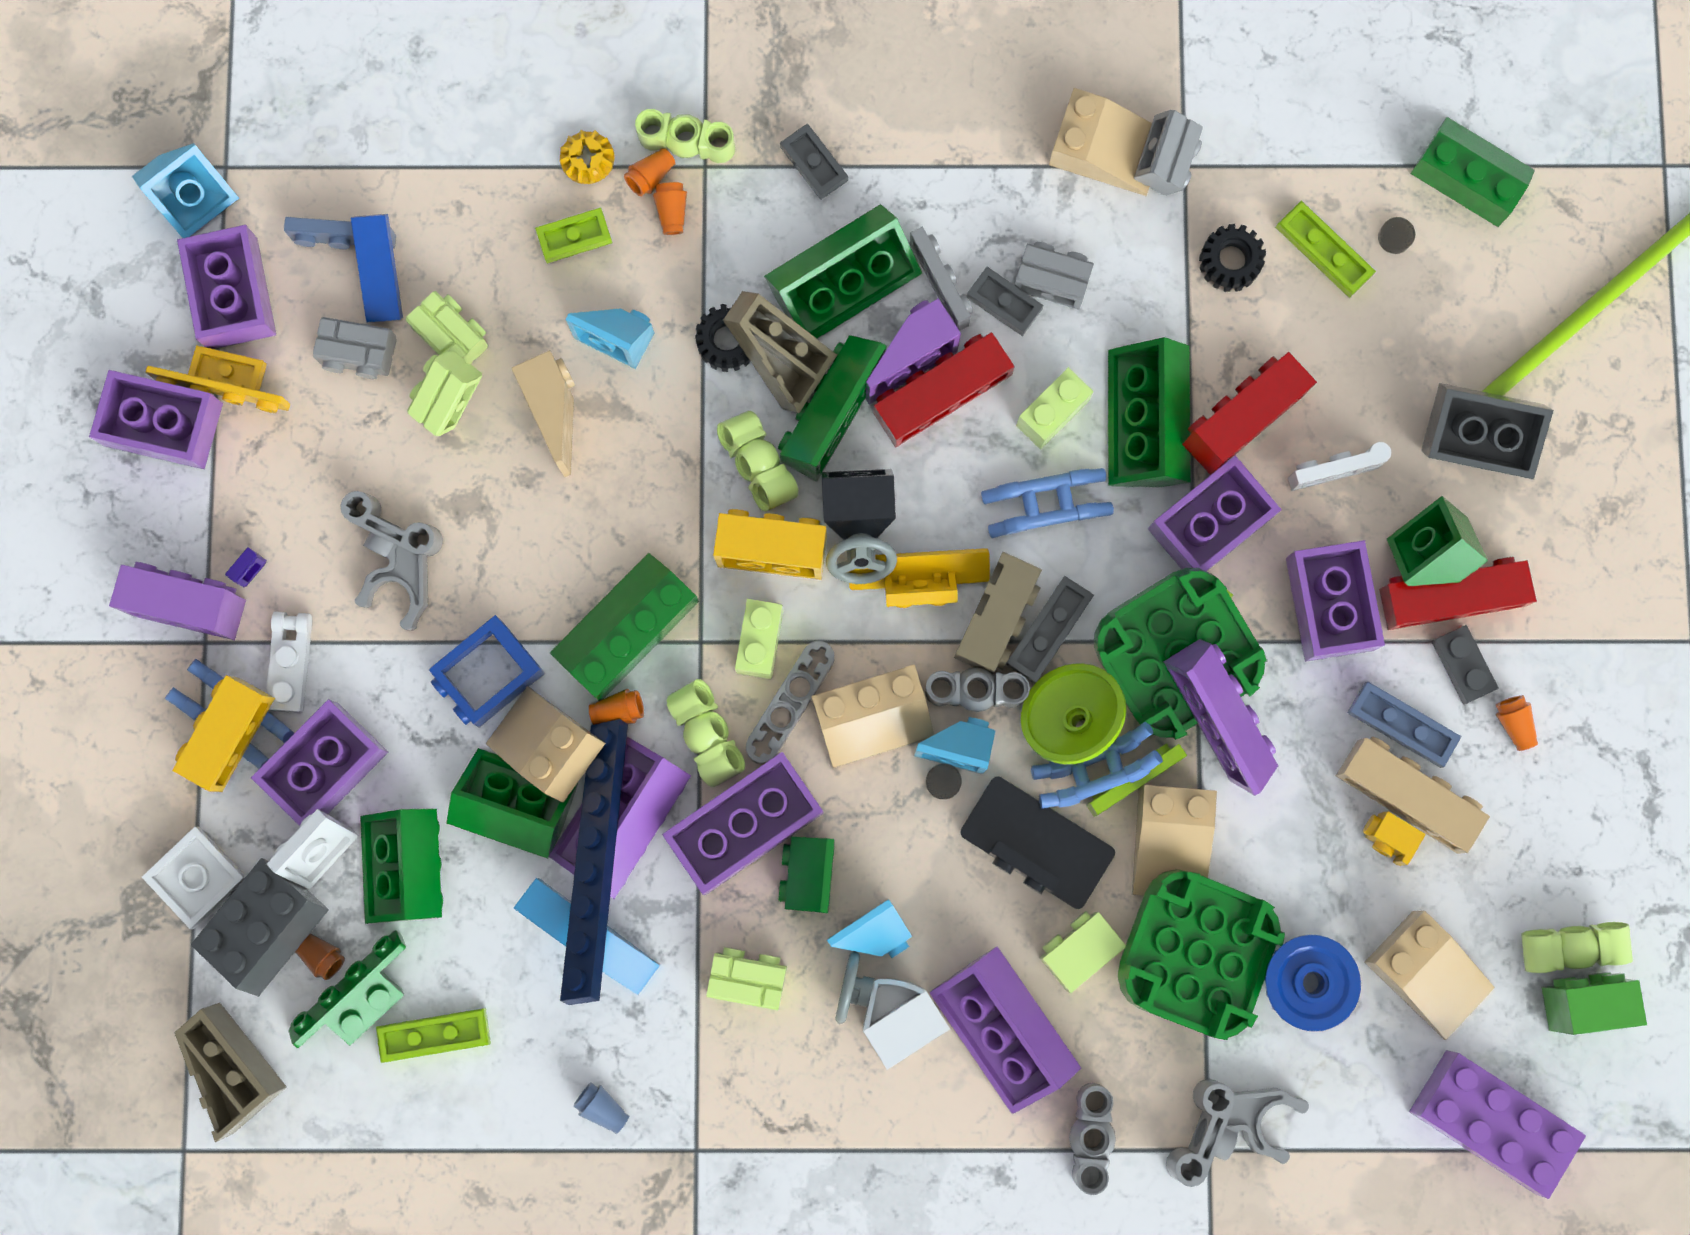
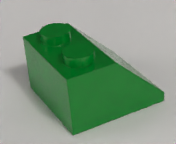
M1443 496L1439 497L1387 538L1404 583L1408 586L1459 583L1488 561L1468 517Z
M791 836V844H784L782 865L788 866L787 880H780L778 901L785 902L786 910L829 912L834 839Z

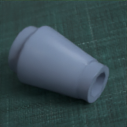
M589 1083L573 1105L579 1111V1116L611 1130L615 1134L620 1132L630 1117L601 1085L597 1087L593 1083Z

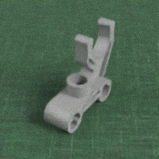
M359 491L350 492L341 502V512L344 518L370 531L363 546L387 557L390 562L387 567L376 569L366 576L363 588L355 598V603L359 607L369 608L372 605L374 594L380 586L388 582H398L406 588L410 595L411 603L408 613L400 621V626L405 630H415L419 618L428 606L427 557L437 554L442 548V535L435 527L420 522L413 523L404 530L380 517L381 505L374 496ZM361 501H363L362 505L366 508V512L362 516H360V511L356 509ZM428 533V544H420L418 546V536L420 534L426 535Z
M1202 1080L1193 1091L1194 1103L1202 1110L1199 1122L1189 1147L1176 1148L1168 1155L1166 1161L1167 1171L1171 1177L1185 1186L1194 1187L1200 1185L1207 1177L1214 1157L1225 1161L1231 1156L1237 1142L1238 1132L1241 1130L1244 1140L1252 1151L1272 1157L1276 1161L1285 1164L1288 1162L1290 1154L1282 1148L1272 1147L1266 1143L1261 1132L1262 1118L1267 1110L1276 1105L1285 1104L1295 1111L1304 1114L1308 1111L1309 1104L1306 1100L1295 1098L1278 1088L1232 1092L1228 1086L1216 1080ZM1213 1090L1219 1096V1100L1214 1105L1212 1101L1208 1100ZM1192 1160V1169L1190 1171L1184 1170L1181 1174L1182 1164H1189Z

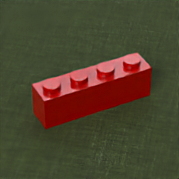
M992 332L984 337L981 334L972 337L964 344L965 349L953 355L952 352L943 355L934 363L936 367L924 373L923 370H920L906 379L905 383L907 385L896 392L893 388L889 389L876 398L877 403L874 405L873 414L895 448L1012 376L1015 366Z
M1287 352L1279 360L1274 356L1271 357L1258 369L1261 373L1258 378L1254 380L1250 375L1235 389L1238 394L1233 399L1226 395L1211 409L1215 413L1209 419L1202 415L1187 429L1191 435L1182 445L1210 475L1298 402L1317 383L1290 352Z
M1514 557L1497 559L1492 561L1493 566L1479 567L1478 570L1459 583L1408 586L1404 583L1401 575L1389 578L1390 584L1379 589L1387 629L1394 630L1529 606L1537 602L1528 560L1515 562Z

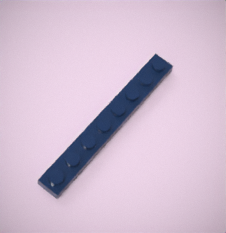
M621 719L594 724L590 728V732L606 744L585 773L560 1001L567 1005L600 1001L628 724Z

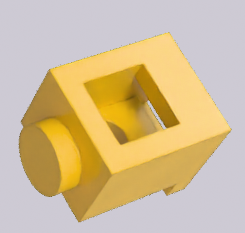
M1389 811L1381 812L1378 816L1372 815L1363 829V833L1366 834L1365 838L1374 842L1372 848L1388 858L1395 855L1393 863L1398 866H1405L1410 863L1426 835Z

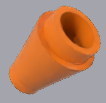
M662 148L630 165L628 172L624 174V179L630 189L638 196L642 197L646 193L651 194L656 185L661 182L671 170V167L676 164L675 159L668 150Z
M668 182L657 184L656 193L653 194L663 234L677 235L684 233L683 226L687 192L683 190V183Z
M625 689L595 704L589 705L591 722L594 725L621 719L627 724L636 723L637 719L644 717V706L640 693L637 690L630 691Z
M1524 695L1511 697L1497 703L1498 712L1496 716L1516 746L1517 751L1527 750L1538 745L1531 703L1526 702Z

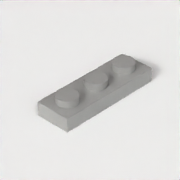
M923 226L910 232L909 244L939 300L959 331L968 327L971 318L970 314L973 313L971 304L965 294L959 295L954 286L957 280L950 265H943L938 254L941 253L936 238L933 234L928 236Z

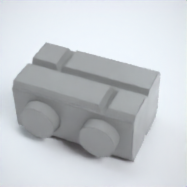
M1168 110L1154 116L1134 176L1135 180L1150 186L1151 189L1162 195L1180 192L1188 185L1191 179L1189 168L1192 159L1198 154L1202 145L1199 138L1203 126L1191 119H1186V116L1175 110Z
M1035 242L1034 245L1027 243L1015 286L1028 295L1080 309L1094 263L1087 261L1088 258L1078 252H1068L1065 255L1055 252L1052 245L1044 242Z
M326 317L320 319L313 357L319 364H322V369L333 373H343V369L356 370L357 376L366 379H377V375H389L392 355L394 354L397 340L396 335L391 329Z

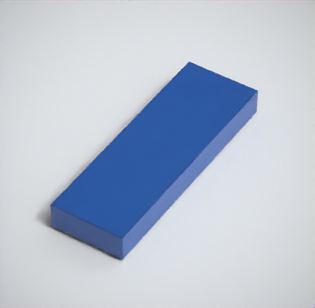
M388 214L351 217L366 323L401 320L403 313Z

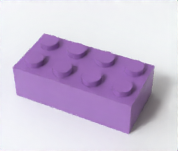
M781 752L662 835L702 895H707L823 815L824 812L784 753Z
M1448 1050L1443 1054L1409 1111L1529 1191L1546 1199L1551 1197L1586 1137L1585 1134L1460 1053Z

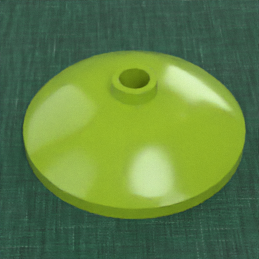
M1084 663L1064 665L1045 674L1030 689L1021 710L1022 732L1031 748L1042 758L1058 764L1082 763L1103 753L1117 739L1125 722L1126 700L1117 681L1102 668ZM1085 720L1082 726L1076 727L1079 721Z

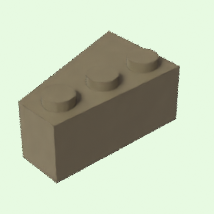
M742 291L723 321L781 408L800 413L837 354L759 293Z
M1002 552L954 656L955 659L973 667L984 668L993 674L996 668L1004 669L1012 652L1006 646L1011 636L1018 638L1026 619L1021 617V614L1026 604L1033 606L1041 587L1035 584L1042 569Z
M221 1003L200 1009L174 1032L190 1076L194 1075L202 1097L199 1100L202 1109H207L214 1131L211 1133L215 1143L234 1134L287 1088Z

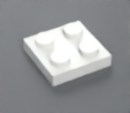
M317 809L301 822L299 829L287 842L281 844L276 849L274 856L267 865L275 874L310 890L359 835L351 827Z
M197 826L188 832L142 876L146 883L189 929H195L236 890L246 877L209 836Z

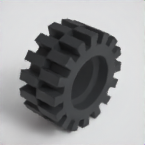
M1229 224L1227 229L1221 226L1217 229L1216 233L1212 232L1202 248L1199 261H1202L1200 265L1201 273L1206 272L1204 279L1207 282L1210 280L1215 282L1212 287L1218 289L1219 286H1223L1224 292H1230L1232 288H1235V292L1241 291L1244 286H1250L1256 280L1265 264L1263 259L1266 256V249H1261L1264 242L1261 238L1259 240L1255 239L1257 233L1253 229L1249 234L1245 231L1247 226L1241 224L1239 229H1235V224ZM1230 246L1239 248L1245 256L1244 266L1237 270L1224 267L1220 261V251Z
M721 304V309L716 310L715 307L709 309L710 313L708 315L704 313L701 316V323H697L696 344L705 363L709 362L711 368L717 370V367L722 369V372H728V368H734V371L740 370V365L744 364L746 367L750 363L741 346L738 344L734 349L722 350L714 343V335L717 330L726 326L723 319L731 309L727 308L726 304Z

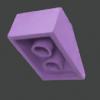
M939 298L931 303L928 300L922 301L910 310L911 315L907 317L866 381V401L869 405L874 403L876 398L885 391L892 388L895 390L904 385L906 379L920 370L925 372L934 367V363L943 355L952 352L954 355L958 352L961 332Z

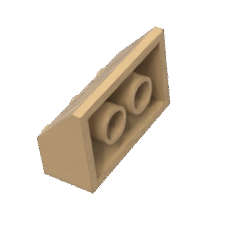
M915 664L812 696L813 705L833 768L916 743L934 735L926 699Z

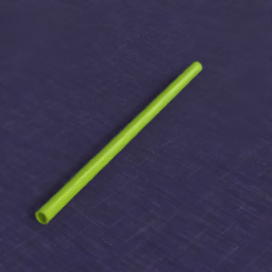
M1690 213L1482 390V392L1501 396L1505 395L1690 236Z

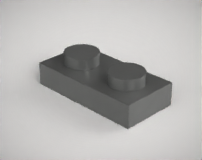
M808 123L780 142V148L820 200L848 181L846 172Z
M989 267L984 269L966 296L970 301L1021 336L1026 333L1044 306Z
M1467 625L1431 641L1463 705L1499 689Z

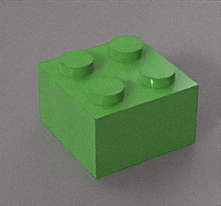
M1625 973L1589 974V980L1588 978L1576 979L1575 977L1553 979L1554 986L1541 987L1549 1031L1577 1035L1647 1025L1640 981L1625 979Z

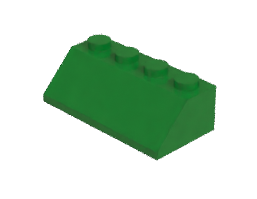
M880 204L764 277L783 312L818 339L922 274V271L898 218Z
M849 335L844 344L839 342L833 352L837 356L828 373L824 374L814 391L816 393L811 402H806L800 413H797L795 419L799 422L793 433L787 431L779 443L778 449L781 450L780 459L782 463L816 482L822 475L821 472L826 468L866 399V381L886 352L887 345Z
M1162 337L1109 349L1108 485L1116 487H1166L1190 483V452L1182 445L1190 436V432L1187 430L1190 427L1189 345Z
M648 553L566 635L550 654L598 701L603 700L691 611L699 600L672 571Z

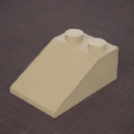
M1073 88L1049 165L1147 196L1150 186L1138 182L1134 179L1152 123L1108 98Z
M549 350L511 369L556 465L563 476L567 477L571 475L574 398L570 388L574 387L575 384L563 359L555 360Z
M529 686L525 688L486 743L487 746L543 793L561 802L566 800L606 744Z
M1143 785L1138 788L1132 895L1144 896L1152 880L1163 872L1175 869L1198 873L1208 878L1215 830L1217 791Z
M1412 911L1364 962L1444 1040L1449 1038L1495 988L1452 936L1426 911Z

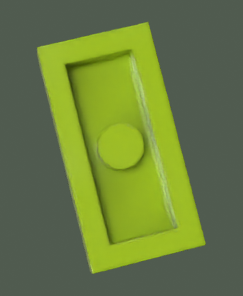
M601 207L535 228L547 264L613 243Z

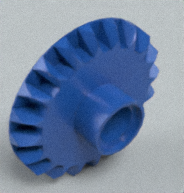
M1320 935L1298 936L1285 942L1276 950L1272 959L1267 964V973L1264 980L1266 983V995L1269 998L1272 1009L1276 1011L1282 1020L1296 1028L1306 1031H1324L1336 1027L1350 1016L1358 1003L1361 992V978L1358 966L1347 949L1333 939ZM1310 972L1314 973L1318 979V986L1311 993L1307 992L1303 986V979Z

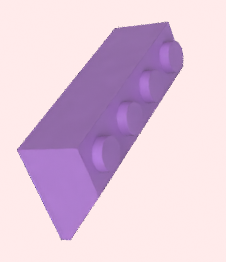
M1199 639L1163 662L1230 782L1256 796L1262 792L1278 767L1273 757V754L1276 753L1275 747L1266 735H1261L1256 725L1260 723L1259 718L1250 705L1245 706L1241 699L1242 687L1232 674L1228 675L1223 664L1226 663V659L1220 648L1216 644L1212 645Z
M628 736L626 740L610 895L613 899H615L620 889L625 885L630 873L640 857L645 853L650 841L665 821L667 814L691 777L690 774ZM582 804L549 855V858L573 875Z
M998 946L974 960L929 992L1012 1114L1060 1089L1081 1069Z

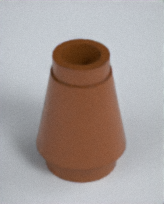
M311 933L295 951L316 978L322 977L324 980L332 978L345 961V957L340 954V948Z

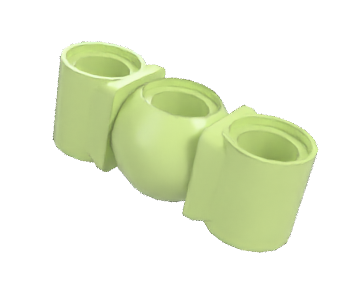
M655 109L642 111L635 120V128L640 144L650 151L665 148L680 158H692L699 154L700 159L709 158L715 163H725L735 153L733 131L729 125L723 122L711 123L708 120H704L702 123L698 118L690 114H681L672 118L671 113L662 114ZM651 125L660 127V130L655 134L644 133V130ZM683 132H691L694 134V136L687 141H682L677 138ZM717 138H723L728 141L722 147L711 145V142Z
M753 411L744 412L717 425V435L721 445L729 452L730 458L735 457V464L739 474L745 480L751 482L748 488L762 511H769L797 498L798 487L794 477L786 470L785 464L779 465L780 458L774 445L763 440L767 434Z
M696 679L667 697L668 710L676 720L677 726L685 725L683 731L684 741L692 752L698 754L693 759L697 763L700 777L708 786L716 787L745 770L744 757L735 746L734 740L727 741L729 734L728 726L719 714L713 712L718 709V706L714 703V696L710 687L703 680Z
M1605 922L1589 925V927L1561 928L1558 932L1554 929H1538L1521 933L1524 966L1527 972L1547 973L1564 970V967L1571 969L1589 968L1595 963L1605 966L1625 965L1633 962L1630 928L1627 923Z

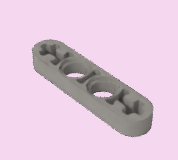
M814 641L805 647L749 736L746 743V751L754 762L765 764L777 756L811 702L812 696L816 694L834 663V651L828 643ZM820 649H824L826 651L825 658L828 662L826 664L819 663L814 669V673L820 675L817 680H814L809 673L799 670L801 665L808 669L812 664L813 658L809 655L811 651L819 652ZM796 678H804L810 684V691L804 697H796L790 692V684ZM777 708H786L791 713V721L785 727H777L771 722V714ZM766 724L773 732L782 734V737L777 741L772 736L768 743L769 748L772 750L769 755L763 753L758 757L755 755L756 748L753 746V743L756 740L758 742L764 740L768 733L761 729Z

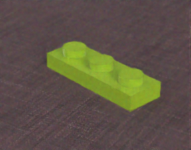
M1166 743L1158 748L1156 751L1161 755L1163 762L1150 770V773L1142 779L1133 783L1128 782L1091 796L1093 801L1086 806L1093 817L1101 814L1185 758L1187 754L1181 745L1178 744L1170 749Z

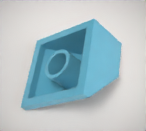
M194 143L157 156L132 176L143 193L182 238L190 237L239 199Z
M621 308L569 313L565 319L575 340L634 369L638 366L655 334L652 324L649 323L650 319L636 310H631L630 313Z
M968 717L967 722L959 721L918 743L914 756L983 774L988 769L995 730L988 728L989 722Z
M888 899L827 939L831 947L881 957L888 953L893 958L910 947L906 940L911 938L912 935Z

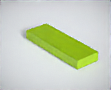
M1302 200L1275 227L1349 298L1376 272Z
M486 1008L376 1027L381 1063L491 1044Z

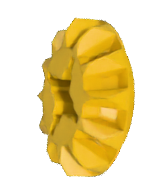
M580 130L579 133L573 136L568 135L567 141L560 147L559 161L564 173L577 183L593 184L599 182L613 168L615 155L612 145L607 137L605 138L600 135L596 130L593 132ZM585 145L589 148L590 153H596V155L591 156L590 168L587 167L582 158L577 159L578 156L583 154L582 150Z

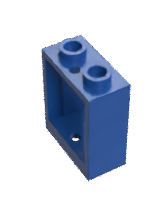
M496 615L429 669L435 677L431 681L434 688L443 698L450 695L457 704L453 708L456 715L465 725L472 722L477 727H481L520 695L527 686L532 685L545 674L523 645ZM491 635H494L523 672L480 708L475 710L445 673Z

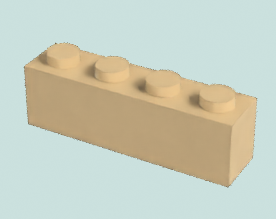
M1375 737L1357 740L1336 777L1455 853H1468L1490 818L1488 814L1481 811L1483 806L1471 797L1464 795L1461 798L1451 792L1452 786L1445 780L1437 776L1429 778L1419 771L1421 766L1405 756H1402L1400 759L1388 752L1390 746Z

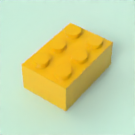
M729 509L728 514L719 513L713 556L719 568L822 580L827 543L826 526L820 525L819 520L812 518H799V523L784 521L785 517L778 514L766 513L763 514V518L749 517V512Z

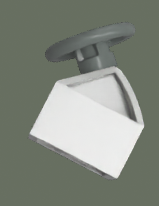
M856 951L850 953L835 1020L839 1024H843L846 1021L850 1003L867 1007L863 1032L887 1070L950 1030L924 988L903 980L877 979L874 981V978L863 976V979L858 978L856 974L860 955Z

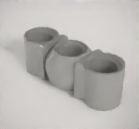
M980 667L968 668L961 674L960 671L953 673L946 671L935 672L928 678L925 686L926 698L933 705L945 706L950 704L952 706H959L960 704L965 709L974 712L985 711L992 706L1018 707L1025 701L1030 691L1028 680L1020 673L1002 674L996 672L993 674ZM937 680H945L951 686V693L944 698L937 697L933 694L931 685ZM977 680L985 685L987 692L984 697L977 699L970 696L967 685L971 681ZM1013 681L1018 683L1022 689L1021 697L1018 699L1008 698L1003 692V685L1006 682Z
M1087 1083L1078 1091L1076 1097L1078 1105L1076 1118L1078 1120L1071 1127L1069 1135L1070 1146L1075 1153L1073 1154L1075 1165L1073 1166L1072 1177L1078 1188L1085 1194L1097 1195L1108 1186L1109 1175L1107 1168L1110 1160L1107 1157L1113 1151L1116 1142L1115 1130L1110 1123L1112 1122L1110 1112L1113 1108V1097L1100 1084ZM1093 1091H1099L1104 1097L1103 1105L1098 1110H1088L1086 1097ZM1090 1129H1099L1102 1135L1099 1145L1093 1148L1086 1147L1083 1141L1084 1134ZM1091 1166L1097 1167L1100 1174L1097 1182L1093 1185L1083 1184L1081 1175L1084 1169Z

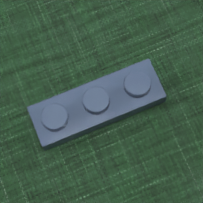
M285 217L284 231L299 246L314 247L315 243L328 244L336 249H349L350 245L355 246L350 221ZM390 227L393 249H395L396 234Z
M1370 682L1364 683L1347 712L1440 768L1445 767L1462 737Z

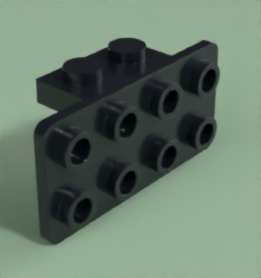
M999 776L991 780L960 831L962 838L995 858L992 862L993 865L1011 875L1013 870L1026 878L1023 883L1039 894L1046 890L1075 909L1084 907L1115 856V850L1112 846L1050 807L1041 809L1037 799Z

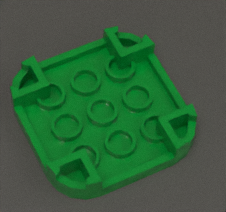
M1184 568L1169 574L1111 610L1100 620L1094 633V648L1103 668L1113 676L1121 687L1126 705L1140 725L1147 722L1153 729V735L1157 737L1174 738L1176 740L1187 736L1186 731L1198 724L1163 662L1200 639L1212 645L1216 644L1220 648L1226 659V663L1223 664L1228 675L1232 674L1242 687L1243 693L1240 694V697L1245 694L1251 697L1260 688L1258 685L1264 675L1265 662H1267L1264 650L1253 636L1227 592L1226 586L1216 576L1200 568Z
M1177 869L1163 872L1152 880L1147 888L1122 954L1118 970L1121 992L1127 1001L1137 1008L1213 1038L1228 1040L1229 1037L1238 1035L1245 1028H1252L1258 1018V1015L1253 1014V1010L1266 977L1267 964L1273 957L1276 945L1282 946L1284 943L1285 932H1281L1279 918L1273 910L1275 907L1263 899L1255 898L1201 876L1198 873Z

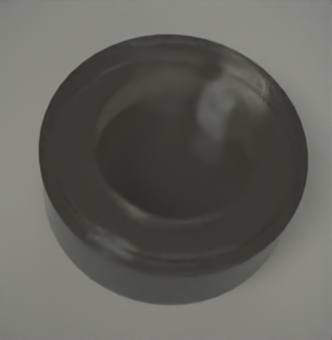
M1401 217L1387 220L1379 230V244L1385 251L1392 254L1405 252L1415 240L1414 226L1407 219Z
M938 764L927 774L926 788L936 799H951L961 788V775L952 765Z

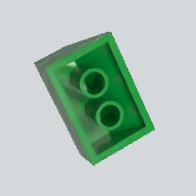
M1446 117L1410 174L1499 227L1513 212L1528 188L1535 170L1449 117Z
M478 748L451 792L446 824L548 859L561 834L578 783L566 800L561 802L535 787L499 755Z
M400 809L360 816L365 924L442 918L443 895L440 881L442 862L439 856L438 835L440 825L437 820V809Z

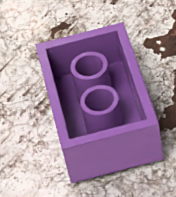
M247 225L177 239L197 341L206 348L217 349L276 336L258 238Z
M108 370L89 437L104 447L205 470L223 403L208 392Z
M1235 455L1154 520L1148 530L1181 569L1200 568L1208 571L1282 509Z
M1365 540L1298 550L1286 558L1305 662L1371 652L1385 646Z
M135 562L134 567L120 566L109 606L133 617L235 641L246 600L236 595L237 589L226 586L224 582L205 578L203 582L192 578V575L175 570H170L167 573L158 570L156 566Z
M328 699L251 779L300 826L301 822L317 809L328 815L380 762L388 751L339 703Z

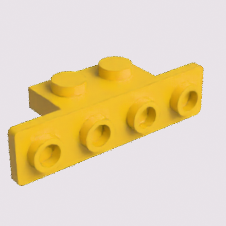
M196 345L188 375L152 366H147L145 371L156 381L223 396V401L234 405L243 406L244 401L255 403L257 409L269 413H277L278 409L289 411L290 403L282 396L260 391L267 366L263 360Z
M981 548L896 554L897 564L887 577L867 584L849 583V588L851 590L885 588L887 607L907 608L912 605L932 604L942 606L947 603H957V584L980 583L990 580L989 550ZM884 554L875 555V559L886 562ZM866 568L854 569L849 572L862 574L873 572L875 570Z

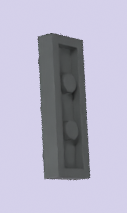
M1064 576L1006 665L1036 684L1094 594Z

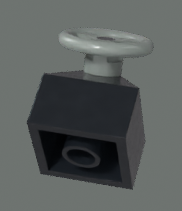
M892 469L821 472L824 523L843 539V541L834 545L827 554L826 566L828 571L835 578L852 584L873 583L887 577L897 564V555L892 546L878 539V537L896 519L894 474ZM875 549L881 551L886 556V562L875 559ZM847 551V561L837 564L838 556ZM866 568L875 570L873 572L862 574L849 572L854 569Z

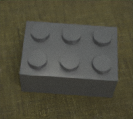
M1439 383L1421 451L1428 458L1534 479L1554 410L1540 403Z
M263 858L258 861L191 943V946L235 989L258 997L329 911L305 887L275 874L267 865L269 861Z

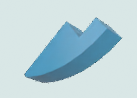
M535 878L514 906V909L566 946L571 900L565 898L540 878ZM607 925L603 973L639 995L660 965Z

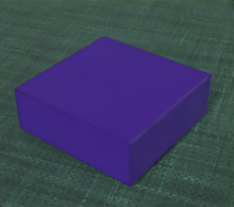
M247 547L225 575L236 584L247 587L266 564L267 560Z

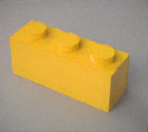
M228 675L213 688L211 698L213 699L206 711L200 713L193 725L195 731L190 740L178 750L175 757L177 763L172 770L209 792H223L275 699L248 682Z

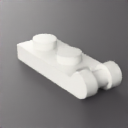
M1377 442L1362 454L1351 456V452L1347 451L1331 456V462L1318 465L1317 460H1311L1296 466L1297 470L1288 477L1291 491L1376 470L1389 460L1391 449L1386 443Z
M275 611L271 619L272 638L266 693L275 699L268 711L303 713L312 616L309 613L287 616L286 612ZM287 630H296V640H286Z

